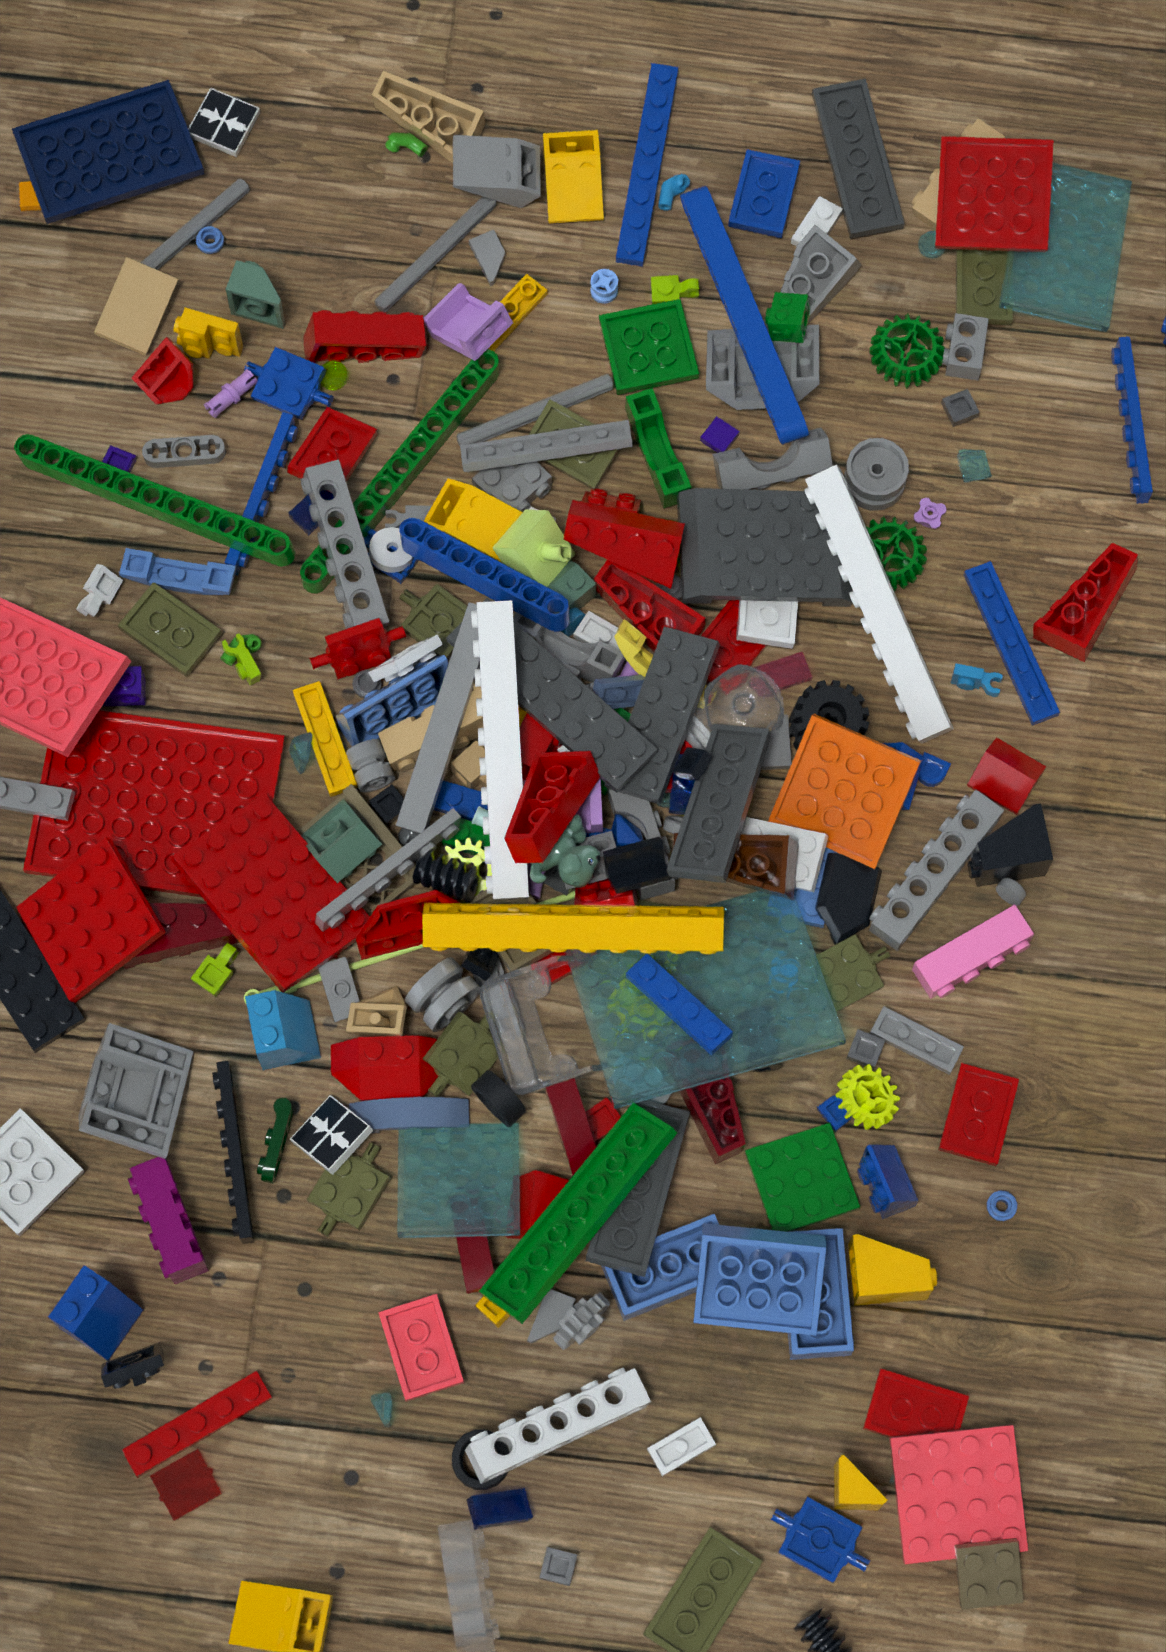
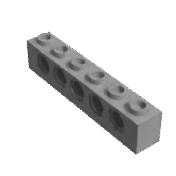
M335 460L305 469L304 478H301V486L304 494H309L312 505H309V511L312 521H317L320 532H317L318 541L321 549L326 548L329 559H326V567L329 575H334L337 586L334 587L337 602L343 603L345 613L342 614L345 628L348 629L380 618L383 628L386 629L389 619L340 461ZM328 490L333 494L334 499L324 500L320 497L319 492ZM328 518H339L342 526L338 528L332 527L328 523ZM338 544H346L350 548L351 553L347 555L340 554L336 546ZM354 571L358 574L359 580L350 582L345 578L344 573ZM353 599H364L367 603V608H356L353 604Z
M975 790L970 797L966 794L956 806L959 812L953 819L949 816L939 828V831L942 832L936 841L932 838L928 841L921 851L924 856L920 862L917 863L914 860L904 873L907 878L902 885L896 883L886 896L890 900L884 908L879 905L870 916L869 920L872 923L869 931L894 950L898 951L971 858V853L974 852L977 843L987 837L1001 819L1004 809L978 790ZM966 819L972 820L976 824V828L967 829L963 826L962 821ZM948 841L955 842L959 850L949 851L944 843ZM931 863L937 864L941 867L942 872L938 874L931 873L927 865ZM920 886L925 894L915 896L909 888ZM902 908L906 911L907 917L897 918L893 915L892 910Z

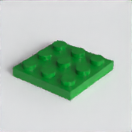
M680 299L599 315V324L617 395L699 379V371Z
M830 1123L745 1150L744 1153L771 1230L792 1232L860 1209Z

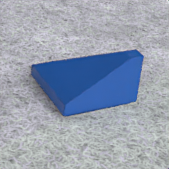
M615 814L611 831L617 847L643 841L641 830L622 815Z

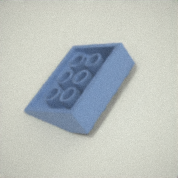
M441 655L429 661L418 663L412 671L404 676H397L380 690L369 692L363 700L355 705L345 706L336 715L339 729L351 747L366 740H380L379 732L408 717L418 718L424 709L435 705L448 667L446 656Z
M703 1223L693 1323L817 1336L826 1255V1236Z

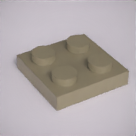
M1016 1538L954 1545L959 1601L962 1610L1024 1603L1019 1545Z

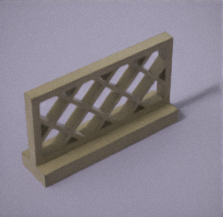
M352 784L343 790V794L299 829L303 834L344 799L382 843L377 850H383L386 854V859L403 847ZM367 858L364 865L359 864L355 869H364V877L368 874L369 870H373L377 866L369 865L370 858ZM413 862L414 866L403 875L407 881L399 888H386L382 891L381 900L378 905L395 901L415 885L412 880L416 866L415 862ZM347 877L340 881L346 889L353 886V884L347 881ZM386 892H392L388 897H386ZM366 904L362 908L371 916L377 905L372 910Z

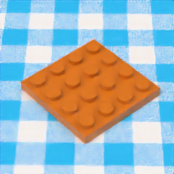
M812 714L768 822L825 833L828 835L826 848L875 869L878 866L922 761L819 715Z

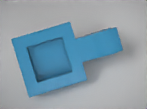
M955 663L950 684H955L963 690H973L974 688L979 689V687H982L987 695L998 697L1000 689L993 688L990 682H1001L1003 675L997 672L986 673L982 668Z

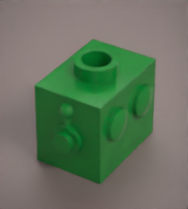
M775 292L772 306L767 308L765 316L772 341L804 343L811 313L808 294Z

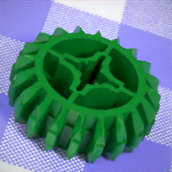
M908 313L905 315L904 320H901L898 315L894 316L893 322L886 319L883 327L878 326L875 332L876 335H873L871 338L872 346L869 349V354L873 356L871 364L877 366V375L885 373V382L891 378L894 379L895 387L899 385V382H904L906 389L910 387V382H914L917 387L921 385L922 380L928 383L932 375L936 376L939 372V367L942 366V356L945 349L942 346L944 342L943 336H937L939 333L938 327L930 329V320L921 323L920 315L915 320H911ZM917 338L926 345L927 349H925V346L919 344ZM911 344L910 351L907 352L906 358H904L905 350ZM889 356L894 357L898 364L891 360ZM917 364V366L908 367L909 365Z
M883 516L880 519V524L872 519L869 527L866 526L893 590L896 591L897 584L904 590L907 588V581L915 583L916 575L923 573L924 568L922 565H925L927 557L924 556L927 547L921 545L924 540L923 535L915 536L917 532L916 526L908 530L907 520L903 521L900 525L897 524L896 516L892 518L891 523L887 522V519ZM882 537H891V538L888 539V540H880V539H878V538H882ZM900 542L908 548L911 558L907 557L906 553L900 549ZM892 547H894L892 554H890L889 557H886L885 561L883 562L884 555L890 552ZM890 568L898 569V571L887 572L886 570Z

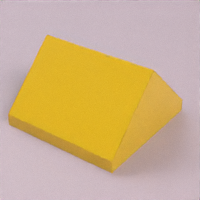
M843 1454L834 1465V1510L878 1511L887 1502V1499Z

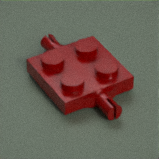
M376 618L325 636L327 644L326 653L309 659L313 670L330 664L338 680L346 676H352L360 671L377 667L390 659V642L406 638L403 626L386 632L380 618Z

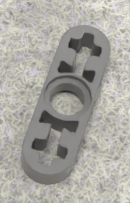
M216 435L152 439L144 444L142 453L148 466L152 468L216 464L223 460L226 450L224 442L220 437ZM212 444L216 447L215 454H209L208 451ZM183 445L189 446L192 449L191 454L185 458L179 457L176 454L177 449ZM196 445L200 446L201 456H197ZM167 447H171V454L173 458L168 457L169 452ZM153 449H159L160 452L156 459L152 456Z

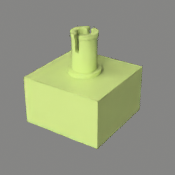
M525 509L492 547L503 564L546 587L549 586L576 554L569 542L563 540L564 534L548 510Z

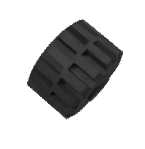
M825 680L817 682L815 688L811 685L806 688L802 696H799L789 718V723H791L789 736L795 737L793 743L795 749L797 750L812 714L819 715L865 735L869 726V722L866 721L869 716L868 707L862 708V704L865 701L863 696L859 694L855 697L852 694L855 689L848 684L846 689L839 687L840 681L832 680L830 686H827Z

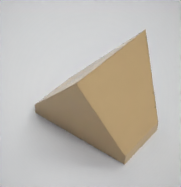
M396 985L360 1002L351 1003L346 1032L363 1037L402 1036L407 1006L398 986Z

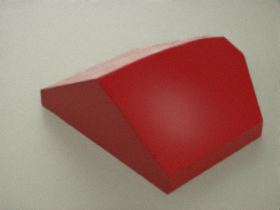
M166 337L131 379L156 405L180 401L186 398L193 389V363L169 337Z

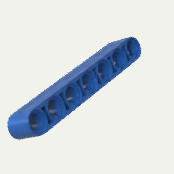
M408 518L400 524L401 545L403 551L494 601L512 600L513 611L551 631L560 632L568 627L570 623L569 603L563 595L420 519Z

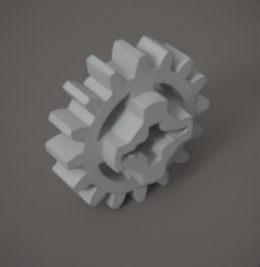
M600 1292L588 1301L583 1297L558 1322L562 1328L556 1333L553 1340L563 1350L567 1349L575 1341L581 1345L605 1321L601 1314L607 1310L606 1308L610 1305V1302Z

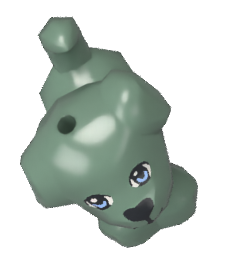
M575 814L544 862L531 863L530 877L533 882L543 883L546 876L542 872L557 865L559 876L568 885L581 888L585 887L591 880L594 869L600 861V852L591 845L576 846L583 843L586 839V831L578 814Z

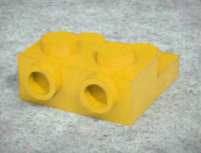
M186 307L182 316H178L175 320L173 331L178 333L177 344L181 345L183 351L194 358H201L202 356L210 359L213 349H215L224 356L235 355L240 357L243 350V342L237 322Z

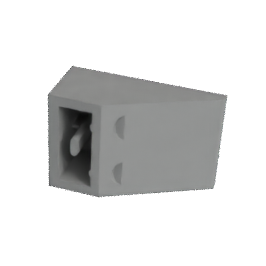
M454 135L453 187L523 208L541 196L540 146L518 138Z

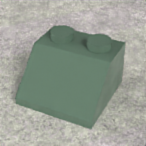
M236 260L225 289L230 313L284 329L285 319L281 299L264 268L252 261L242 262Z
M571 560L548 586V588L563 595L568 600L569 610L576 607L581 609L596 596V583L577 563Z
M344 799L301 835L308 843L306 847L337 883L351 875L355 867L365 859L373 856L377 848L382 845Z

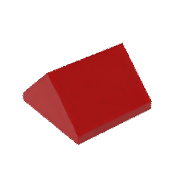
M996 737L985 751L967 786L973 790H978L990 800L1017 815L1045 771L1046 766Z
M538 1170L514 1178L506 1237L508 1239H522L569 1180Z

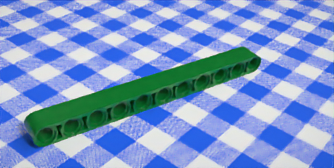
M487 349L476 361L471 359L354 501L353 506L363 538L368 536L370 529H375L385 517V511L390 510L497 380L499 376V358L494 351ZM490 364L493 367L491 369H482L480 366ZM468 384L476 386L473 390H466L463 387ZM450 405H456L459 407L455 411H449L446 409ZM432 426H440L442 428L437 432L429 430ZM417 446L425 448V450L420 453H415L412 451V449ZM400 467L407 469V472L403 474H398L394 471ZM387 488L390 490V492L386 495H380L377 493L380 489ZM365 509L373 511L369 516L360 515V512ZM341 520L335 524V528L342 526ZM320 544L300 568L302 585L311 594L322 592L334 579V575L330 576L326 567V559H328L325 558L327 554L326 548L321 549ZM338 544L336 546L340 554L347 555L351 553L350 548L346 544ZM312 573L321 575L317 580L307 579Z
M22 435L15 441L14 450L28 469L276 566H288L295 559V549L289 537L281 531L34 435ZM35 449L31 454L26 455L29 450ZM60 458L55 464H50L54 459ZM84 468L81 473L75 474L78 469ZM109 478L107 482L99 484L102 479ZM134 487L131 492L124 493L126 489ZM159 497L156 502L149 503L152 498ZM178 507H184L181 512L174 513ZM209 516L207 521L199 523L201 518ZM235 526L231 532H224L226 528ZM254 536H260L258 541L249 542ZM279 546H286L283 551L275 552Z

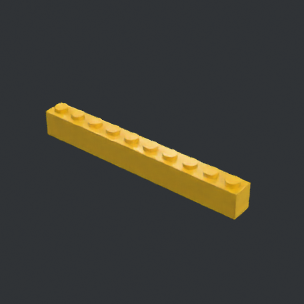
M425 903L422 914L423 947H430V949L435 951H443L448 948H460L463 951L490 948L492 951L501 952L509 948L520 949L524 952H534L537 949H550L552 952L579 949L584 953H593L597 950H609L613 953L639 950L641 953L651 954L658 950L669 951L673 954L699 951L702 954L708 955L715 954L717 951H723L724 907Z

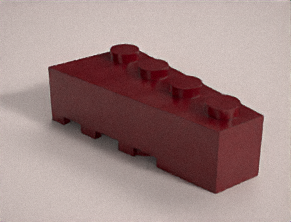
M149 903L166 933L123 966L125 969L133 968L138 964L162 961L161 959L179 955L181 957L190 955L191 952L224 947L227 943L233 945L240 942L208 904Z
M690 1038L666 1049L663 1060L715 1165L742 1153L746 1143L738 1107L735 1102L732 1079H730L724 1047L722 1046L711 1056L695 1040Z

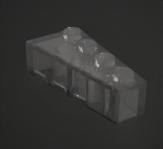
M475 1519L438 1525L457 1652H496L494 1639L500 1638L497 1619L491 1620L489 1611L490 1608H495L492 1589H486L484 1578H490L488 1560L481 1559L480 1548H485L483 1529L476 1530Z

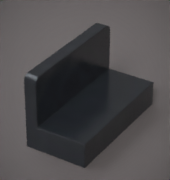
M659 836L603 851L606 877L618 894L672 879L667 873L668 866L665 863L663 842Z

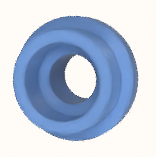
M207 226L198 232L196 244L202 252L213 254L223 247L224 237L219 229ZM208 239L215 240V242L211 244L206 243Z
M997 1191L988 1198L986 1207L993 1219L1007 1221L1015 1215L1017 1202L1011 1193ZM1004 1202L1007 1210L999 1211L996 1208V1203Z

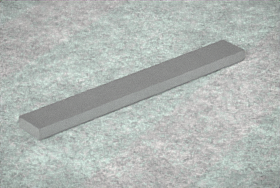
M468 603L396 822V826L413 832L421 833L428 828L475 684L474 669H480V657L474 658L473 640L479 639L478 628H472L471 610H477V604Z

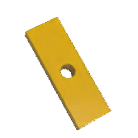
M528 274L500 301L506 310H513L511 313L508 312L513 324L489 347L492 351H495L548 295V290Z

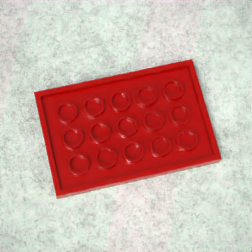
M263 793L172 855L171 861L279 990L284 993L356 942L357 936L370 916L363 908L357 911L352 909L344 915L346 917L345 920L336 928L332 929L329 927L324 932L320 930L315 924L316 913L347 889L340 881L337 883L306 847L308 843L268 796Z

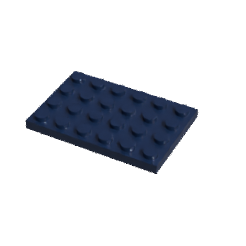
M169 80L12 128L46 224L204 174L202 163Z

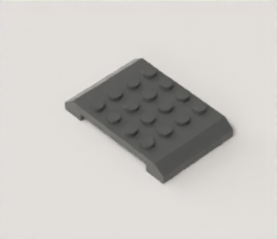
M693 488L678 493V522L685 523L680 545L682 603L711 604L712 600L822 602V606L850 607L853 602L849 595V592H852L851 584L849 581L844 582L838 570V566L842 565L838 555H832L827 544V540L831 539L827 529L822 530L815 516L819 513L816 503L810 504L805 491Z

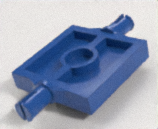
M275 347L268 362L263 367L251 361H248V366H245L244 371L248 369L254 376L258 377V382L251 394L253 400L281 412L292 414L300 420L303 419L307 409L314 401L330 407V402H333L334 397L320 391V384L326 369L287 351Z
M809 1497L806 1498L801 1510L793 1517L776 1508L771 1521L787 1528L785 1540L778 1554L832 1584L840 1570L847 1563L865 1572L867 1568L865 1565H868L870 1560L854 1552L855 1541L863 1527Z

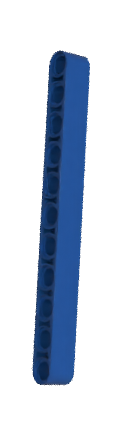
M705 185L680 194L685 214L781 445L808 436V428L708 187Z

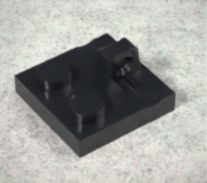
M160 1342L102 1363L101 1378L105 1388L113 1386V1389L121 1388L131 1383V1378L136 1387L146 1383V1377L159 1373L160 1367L164 1366V1352Z

